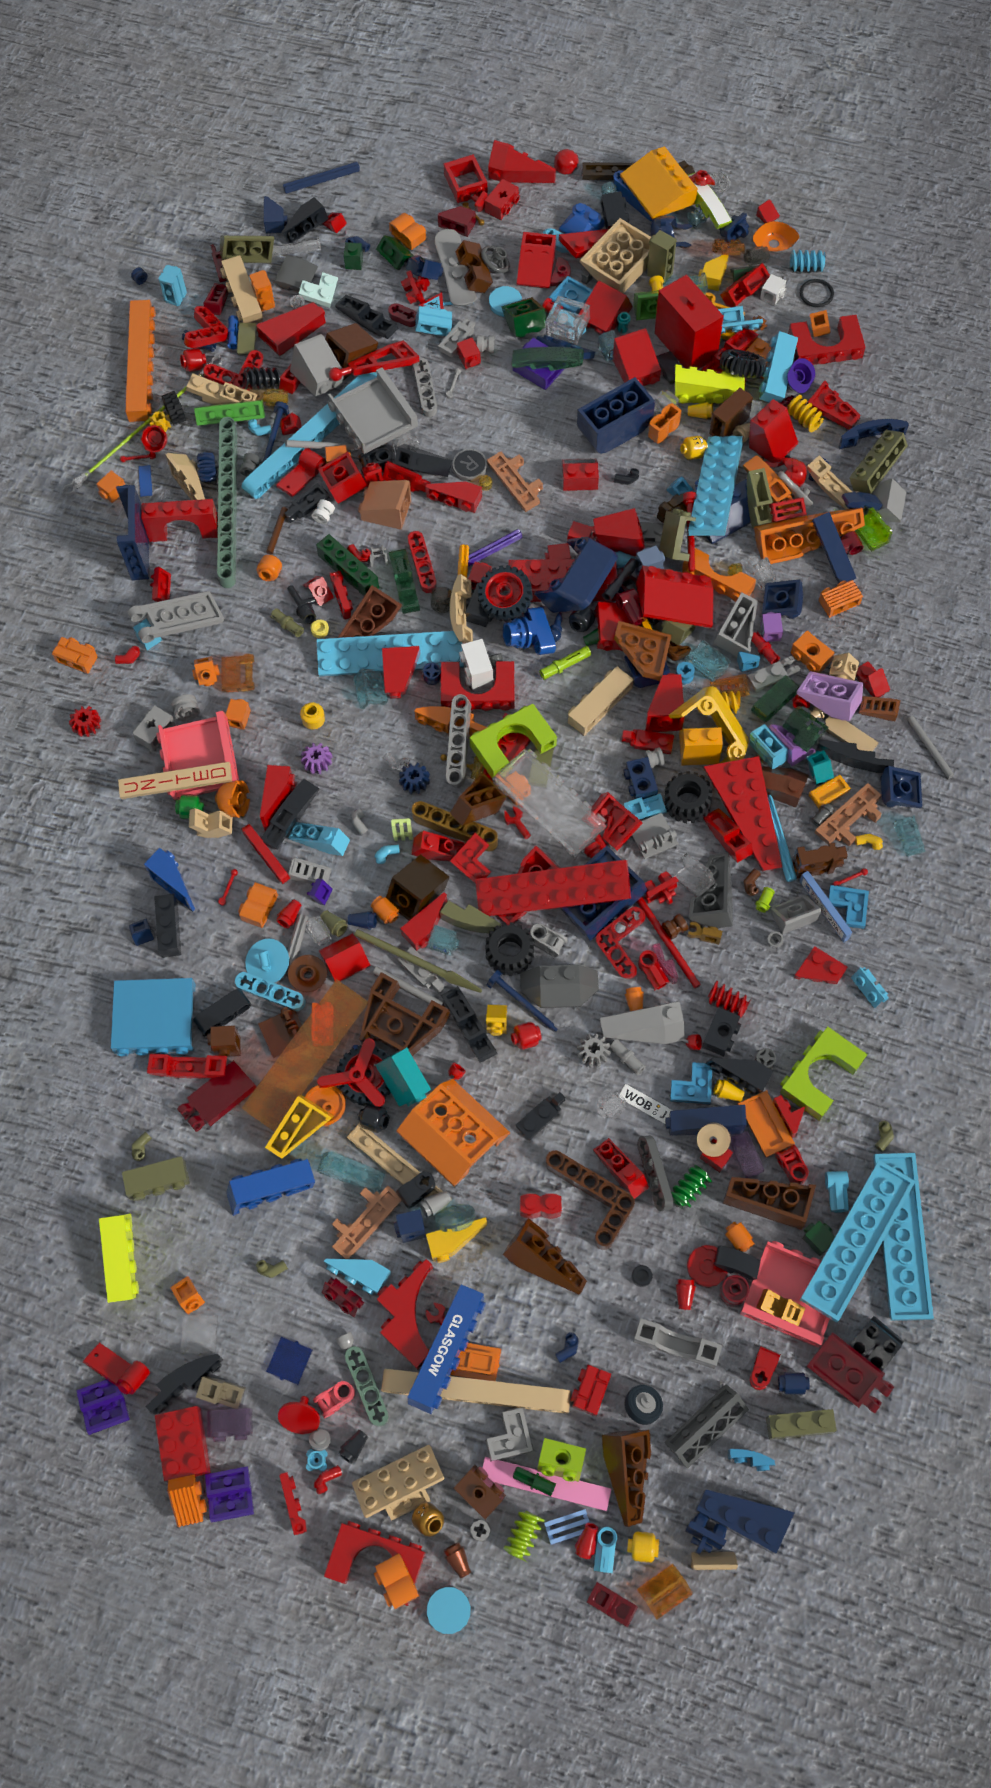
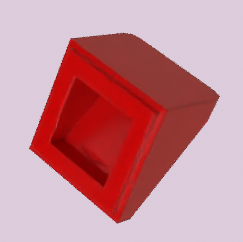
M770 199L757 208L756 216L764 223L775 221L780 217Z
M335 212L328 215L329 219L322 223L335 233H338L347 224L342 213Z
M292 412L281 419L282 435L296 433L302 427L299 416Z

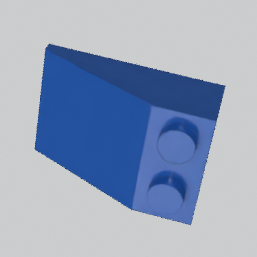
M159 848L144 863L146 870L152 880L168 893L174 894L178 901L193 912L195 907L178 869L179 864L174 860L175 856L168 850L164 852Z

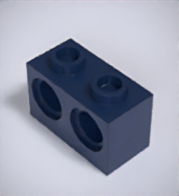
M645 757L627 761L626 769H623L625 780H629L630 786H628L630 796H633L634 799L640 797L646 799L657 795L658 787L649 758ZM639 770L642 773L636 774L633 771ZM643 786L646 790H640L638 787Z

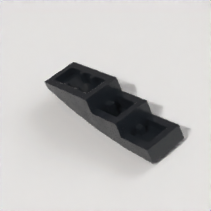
M345 295L335 304V307L347 317L386 339H389L399 329L397 323L385 319L383 313L371 309L369 303Z
M819 740L816 751L824 750L828 757L836 762L869 772L883 773L886 767H894V760L875 758V751L857 750V743Z
M457 986L442 994L441 997L479 1063L497 1055L495 1047L489 1040L486 1031L477 1019L476 1013L460 988Z

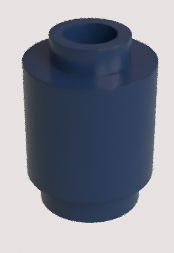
M784 1372V1374H779V1392L805 1395L806 1390L810 1389L809 1377H805L804 1372Z

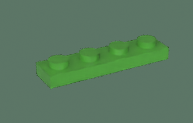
M262 400L194 408L197 426L217 424L224 417H231L234 422L265 418Z

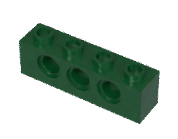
M330 534L316 544L318 556L336 572L340 571L343 578L363 596L366 595L372 585L377 589L380 588L378 576Z

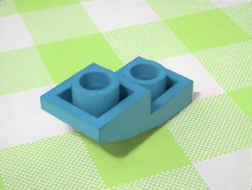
M744 1449L728 1450L729 1460L734 1459V1463H747V1459L750 1458L751 1467H756L757 1471H769L770 1466L775 1465V1460L758 1452Z

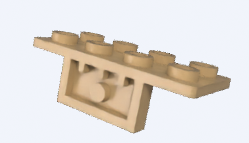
M427 1445L353 1481L352 1486L365 1518L386 1509L392 1521L416 1509L419 1505L430 1502L431 1500L426 1488L443 1481L444 1476L431 1446Z

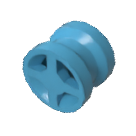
M689 662L680 663L676 668V674H681L682 684L687 685L693 681L694 666Z

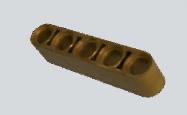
M418 801L412 805L413 820L417 824L465 843L472 836L468 832L475 831L484 840L487 838L494 839L492 842H487L490 845L485 851H493L498 846L497 832L489 827L476 822L462 826L450 812L426 802ZM418 811H424V812H425L424 814H421V815L416 814ZM437 817L442 819L438 822L434 821V819ZM457 824L459 827L451 828V825Z

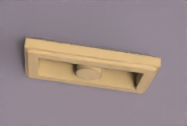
M695 1552L691 1553V1568L693 1570H736L738 1568L734 1552H701L700 1555Z

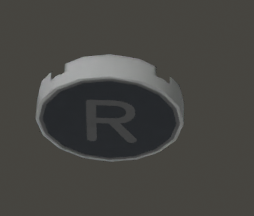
M466 449L454 457L453 472L461 480L476 481L486 473L487 460L478 450Z

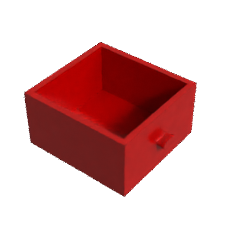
M686 274L658 291L654 334L673 353L685 369L697 367L698 370L711 362L713 355L719 350L724 316Z

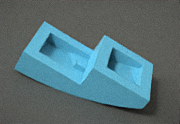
M661 793L646 799L640 797L624 803L625 808L639 820L650 818L661 812L662 814L667 813Z

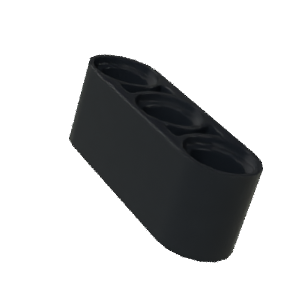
M237 988L197 1014L193 1022L202 1035L207 1037L208 1034H211V1027L225 1026L251 1007V1003L243 991Z

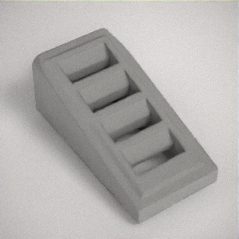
M293 858L289 877L290 880L312 884L315 883L316 879H319L320 872H324L322 879L328 884L331 868ZM300 867L299 873H296L297 868ZM305 869H308L307 876L304 875ZM313 870H316L314 878L311 877Z

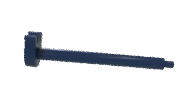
M277 401L275 403L273 412L276 413L262 463L271 455L282 414L289 415V407L284 402Z
M497 970L490 977L486 986L491 989L497 983L549 1029H553L555 1032L558 1030L552 1021L501 978L503 973Z

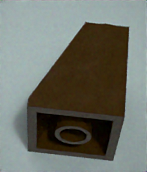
M420 854L392 877L386 898L399 910L398 913L410 921L439 897L445 890L450 876Z

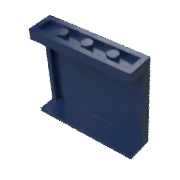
M135 485L116 486L128 518V535L117 536L118 547L131 580H148L149 539L141 519L142 505Z

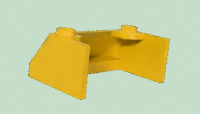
M708 686L703 688L669 714L670 718H680L687 715L694 708H697L702 715H710L717 727H721L722 735L729 744L727 757L720 763L744 758L749 745V738L716 687Z

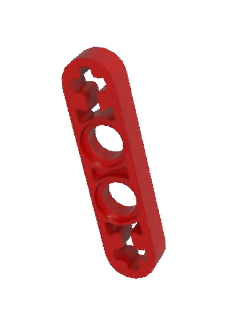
M413 531L408 535V545L420 587L423 592L432 593L436 590L437 584L425 540L421 532ZM414 538H417L419 546H416ZM417 552L425 553L421 558L415 556ZM423 566L429 568V570L424 573L421 572L419 569ZM426 578H429L431 586L426 584Z
M247 824L241 828L244 836L279 882L283 885L290 880L288 873L253 827Z

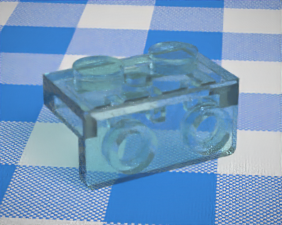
M704 640L685 659V662L691 663L698 672L711 682L724 675L731 662Z
M360 669L353 679L360 708L365 709L368 704L385 705L388 700L385 694L381 671Z

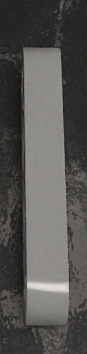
M419 358V362L414 363L413 366L421 409L425 416L432 417L437 413V402L429 363L426 359ZM420 365L423 366V371H424V372H421V371H420V367H419ZM421 378L428 379L426 383H422L419 380ZM424 392L431 393V395L428 397H425L422 394ZM427 403H430V410H428Z

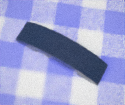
M877 419L861 423L849 429L841 436L839 449L856 446L858 439L880 435L885 430L903 432L906 435L909 423L898 419Z

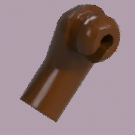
M753 869L743 881L745 892L749 896H754L759 892L755 881L761 873L757 869Z

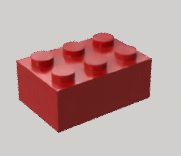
M193 1406L154 1415L164 1482L168 1483V1480L189 1475L197 1477L210 1474L211 1469L201 1408Z

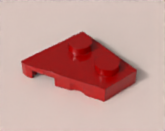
M814 946L794 978L837 984L848 966Z

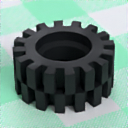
M172 391L162 395L165 409L170 416L173 426L186 421V416L176 392Z

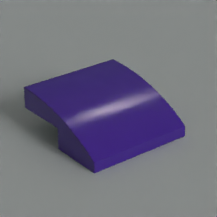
M106 1379L76 1390L80 1410L83 1412L86 1431L89 1435L130 1420L124 1394L109 1380Z
M248 1466L205 1474L206 1495L208 1497L211 1523L254 1514Z

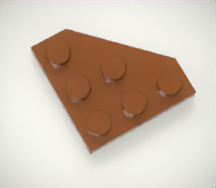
M618 621L614 636L616 643L643 677L660 681L664 671L671 635Z

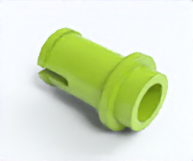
M769 887L763 888L759 900L755 903V908L759 912L765 913L770 909L769 904L775 891Z

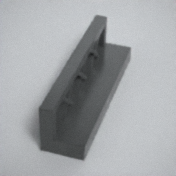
M725 1384L664 1443L688 1469L749 1409L738 1393ZM738 1403L740 1408L735 1413H731L732 1407ZM719 1419H724L723 1424L719 1428H715L716 1422ZM704 1434H708L707 1440L704 1443H700L701 1437ZM693 1448L692 1454L685 1459L683 1454L688 1449Z

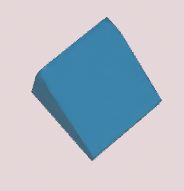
M682 476L677 478L666 489L673 496L693 490Z
M738 652L737 662L740 671L758 668L760 656Z

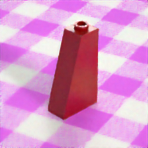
M314 302L259 323L256 325L258 337L276 354L281 356L294 347V344L299 343L326 323L325 311Z

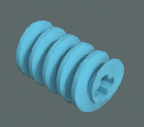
M791 250L790 268L793 267L794 272H796L798 267H800L801 272H803L804 267H806L807 272L810 271L811 267H813L814 272H816L818 267L823 272L825 252L822 254V251L818 250L816 254L815 250H812L809 255L808 250H805L803 254L801 250H798L797 254L795 250Z

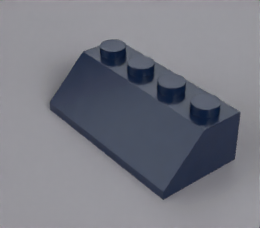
M747 479L734 486L725 536H706L711 544L720 541L751 523L747 498Z

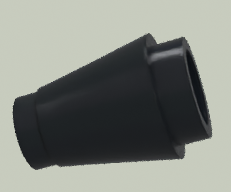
M358 1429L356 1433L340 1446L341 1450L338 1454L345 1461L352 1464L354 1460L357 1461L368 1436Z

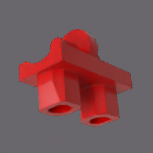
M411 270L406 272L408 277L402 280L401 284L405 291L413 289L406 293L410 304L418 300L420 303L425 302L421 290L427 291V287L430 285L429 279L418 276L417 280L413 277Z
M667 871L661 873L658 876L661 884L657 887L652 880L645 882L648 890L645 900L648 904L656 899L659 904L664 901L668 905L673 903L671 897L676 895L674 889L677 888V882H679L676 876L672 878Z

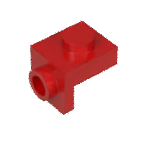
M369 463L366 467L361 468L364 480L368 485L367 488L370 482L384 481L381 473L382 468L378 463Z

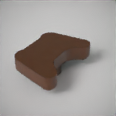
M670 641L667 656L672 661H677L688 656L691 648L689 646L677 645Z

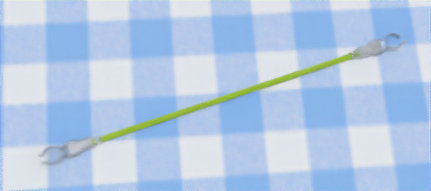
M220 355L213 357L212 362L205 365L213 364L214 360L220 359ZM221 358V362L215 365L221 366L222 361H224V358ZM202 369L199 371L198 376L204 378ZM184 387L179 393H177V397L181 396L186 391V387ZM162 406L158 411L162 412L165 406ZM150 418L89 471L83 472L78 477H75L71 484L65 485L62 494H65L66 497L73 495L75 489L83 486V483L96 468L151 422ZM69 487L72 488V487H73V491H72V492H70V493H65V490H66L67 488H69Z

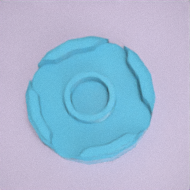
M501 286L496 288L489 296L490 309L496 315L504 317L501 306L521 301L522 296L513 287Z
M444 1587L437 1590L430 1597L427 1604L429 1623L435 1630L443 1634H454L461 1631L470 1618L471 1606L468 1598L462 1591L454 1587Z

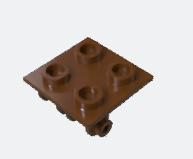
M288 1007L282 1008L280 1010L281 1014L258 1023L273 1058L309 1042L296 1011L288 1009Z

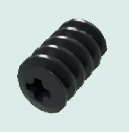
M247 367L243 372L244 389L247 390L248 385H250L251 390L254 389L255 385H257L258 390L261 389V385H263L265 390H267L268 385H270L271 390L274 389V385L279 389V370L276 367L272 368V370L269 367L266 369L260 367L259 370L256 367L252 369Z

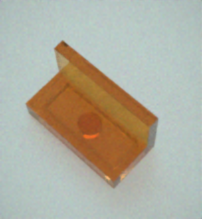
M671 1564L637 1589L656 1620L693 1594L686 1580L674 1564Z

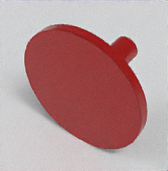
M302 1396L300 1402H289L282 1405L278 1412L280 1424L285 1429L297 1434H309L317 1430L320 1424V1416L313 1407L307 1405L309 1398L306 1396Z

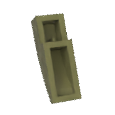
M765 468L748 471L747 498L752 528L773 523V516L770 513L771 508H769V504H772L773 501Z
M448 900L440 911L442 920L461 929L489 934L491 930L494 932V927L497 925L501 927V923L470 904L464 910Z

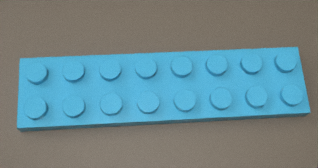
M743 436L708 437V448L705 450L696 491L697 497L694 501L691 515L696 517V521H690L689 536H725L743 445Z
M454 631L317 639L318 675L320 677L384 673L382 648L409 646L420 647L421 654L414 671L423 670V667L431 662L438 664L440 668L441 662H459L460 668H463L464 663L461 662L459 652H462V643L458 640Z
M874 1154V1167L880 1160L916 1181L882 1242L890 1321L932 1320L934 1316L916 1154Z
M880 1160L877 1162L800 1301L836 1323L840 1320L916 1181Z

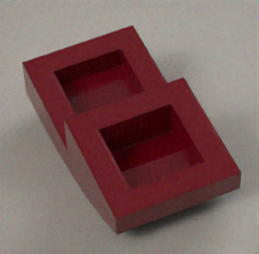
M598 1582L587 1600L588 1604L626 1627L629 1626L638 1608L635 1604Z

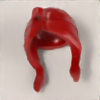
M782 458L777 463L764 461L770 468L785 465L787 468L785 474L799 487L804 484L807 470L802 461L795 458Z

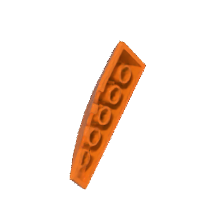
M862 507L830 512L839 537L865 526ZM825 513L755 526L756 545L763 565L800 558L804 556L803 554L818 549L822 544L812 519Z

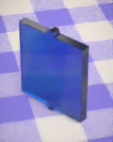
M281 1337L266 1372L280 1377L281 1381L287 1380L299 1385L313 1350L300 1345L298 1341L293 1342Z

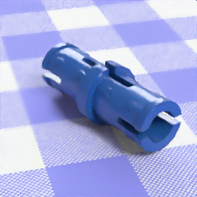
M231 315L228 318L227 347L235 350L238 344L239 320L237 316Z

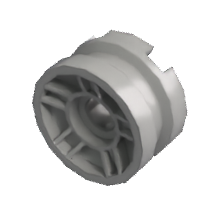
M181 695L171 703L177 720H190L200 713L194 695Z

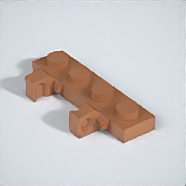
M502 451L487 459L489 467L525 512L540 504V499L537 495L543 489V483L540 479L530 484L524 481L517 472V469L524 465V459L520 454L511 459L506 458Z
M867 783L815 830V834L826 844L832 843L836 839L837 841L842 840V842L850 846L855 842L856 837L849 832V826L859 817H865L866 815L876 823L881 818L882 813L876 809L877 805L875 803L881 799L882 795Z
M388 1185L381 1193L376 1191L372 1194L366 1187L362 1190L360 1196L367 1200V1209L353 1224L350 1223L346 1226L338 1218L332 1223V1226L339 1231L336 1235L339 1239L332 1248L344 1259H350L402 1202L397 1193Z

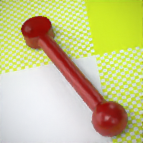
M150 452L147 455L121 456L120 461L124 463L126 460L155 459L156 454L155 452Z
M863 868L860 872L840 881H835L831 885L839 886L861 875L865 876L868 874V870Z
M236 869L231 870V877L224 894L218 900L221 906L226 904V896L234 877L238 875Z

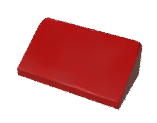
M609 792L602 793L581 821L593 830L600 832L608 822L609 816H612L613 804L616 799Z

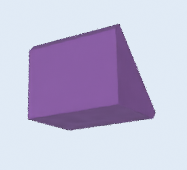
M772 724L769 726V729L788 748L787 762L791 766H794L815 752L793 727Z

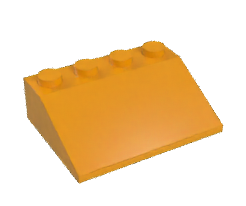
M665 146L648 152L620 174L622 180L652 219L695 205L698 188Z

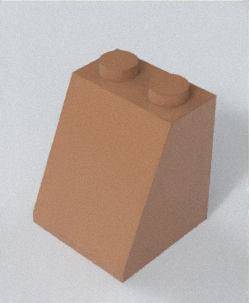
M410 481L370 482L369 487L365 488L364 501L359 504L358 508L361 520L402 530L412 501Z

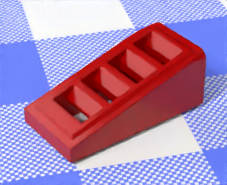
M290 364L280 376L279 389L293 394L301 382L290 372Z

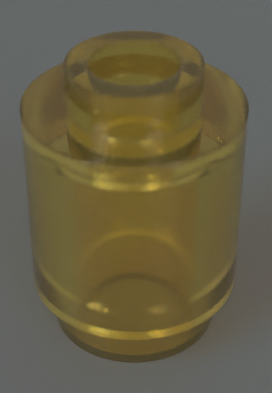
M267 388V392L263 393V402H266L267 406H275L277 401L288 405V391H284V389Z

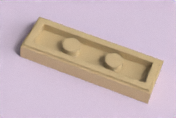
M829 716L821 727L842 742L857 743V750L874 751L879 743L846 720Z

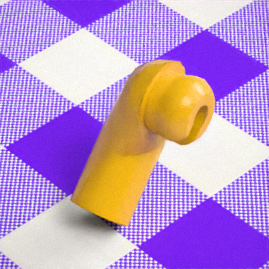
M873 834L855 836L856 846L869 843L872 844L874 850H880L883 847L882 839Z

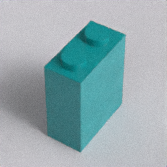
M408 1048L389 1056L375 1065L399 1107L405 1104L409 1107L414 1103H418L427 1097L425 1093L431 1090Z

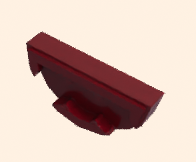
M559 256L550 286H559L567 276L570 277L571 267L569 262Z

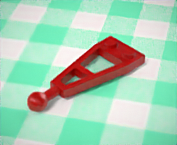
M402 340L348 363L346 368H331L329 378L332 381H339L342 376L350 373L356 376L376 372L381 367L384 370L411 366L419 362V355ZM390 353H392L397 358L394 360L377 362V359L384 357Z

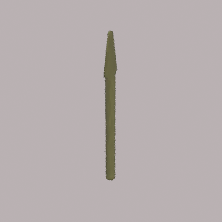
M359 929L354 934V936L445 978L451 984L479 993L482 992L481 988L454 971H446Z

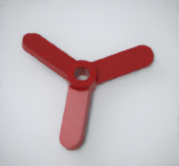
M370 1038L364 1040L355 1065L350 1071L321 1076L317 1080L318 1086L320 1088L353 1083L361 1089L375 1106H383L385 1103L384 1096L365 1076L366 1068L375 1047L374 1040ZM359 1073L361 1075L359 1078H354V1074Z

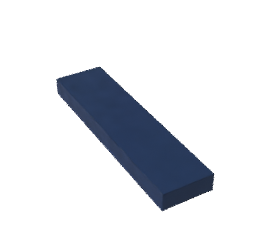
M830 512L812 519L837 583L856 579Z

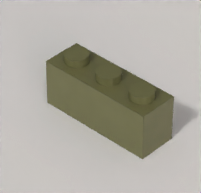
M659 230L649 240L647 276L650 278L662 276L664 285L673 274L677 239Z
M182 1156L122 1172L126 1196L130 1200L133 1199V1201L145 1199V1196L150 1194L155 1196L165 1193V1190L172 1188L173 1190H180L185 1188V1185L190 1184L186 1162Z
M833 1409L777 1414L766 1417L769 1440L833 1434L837 1431Z

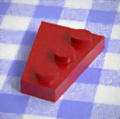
M824 381L807 404L812 403L811 409L816 407L817 413L821 411L824 417L848 430L853 428L861 415L848 402H844L836 390L832 391L828 387L829 384Z

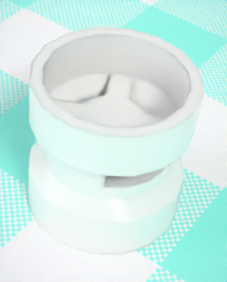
M320 500L317 504V509L312 514V518L320 524H327L330 520L329 516L335 510L334 505L327 500Z

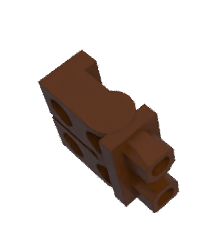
M829 843L828 846L823 845L819 849L806 851L804 846L797 847L792 858L797 876L796 879H800L802 874L807 871L812 876L824 874L826 871L827 874H832L836 867L844 865V859L848 857L846 847H836L835 843Z

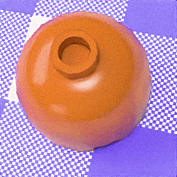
M236 780L222 784L215 795V802L219 810L230 817L240 818V816H245L250 805V799H247L246 794L250 793L249 788L244 781Z

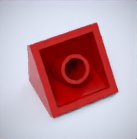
M353 933L319 950L336 984L371 966L360 942Z

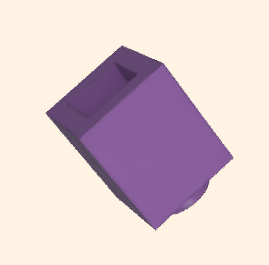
M769 612L762 614L760 626L764 640L766 642L781 641L783 634L781 613Z

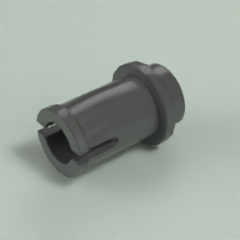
M828 803L821 805V809L811 819V822L819 827L833 814L834 808Z

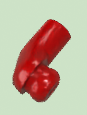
M132 646L125 655H115V663H134L140 655V648Z

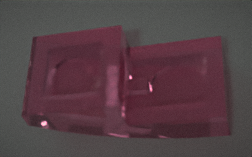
M660 943L652 945L651 951L656 954L657 961L668 980L672 984H676L678 975L673 959L665 961Z

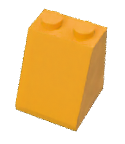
M721 727L679 730L681 766L718 764L723 746Z

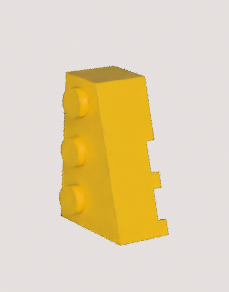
M299 1095L265 1148L278 1157L284 1158L335 1116L304 1096Z

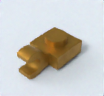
M690 922L689 927L695 928L696 931H688V937L700 938V941L720 944L723 931L712 926L703 927L702 929L698 923Z

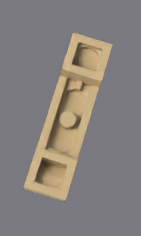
M818 456L807 466L809 473L830 498L844 509H849L845 506L841 496L852 491L830 471L832 467L822 457Z
M459 574L451 593L450 618L456 637L461 643L465 644L473 641V630L466 626L465 614L466 599L472 597L471 580Z

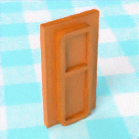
M767 1090L738 1103V1105H745L746 1121L766 1158L778 1151L781 1152L793 1144L795 1145Z
M468 1343L465 1351H461L458 1356L460 1362L457 1369L452 1370L450 1375L496 1381L501 1349Z

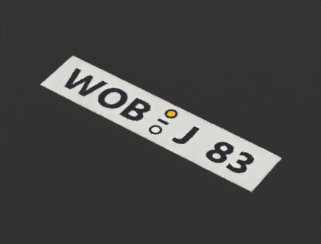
M627 1084L624 1085L618 1098L664 1124L665 1118L669 1117L670 1111H673Z

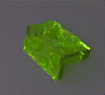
M873 507L870 508L868 514L864 516L865 526L855 531L872 552L890 542L892 530L882 520L880 513L876 512Z

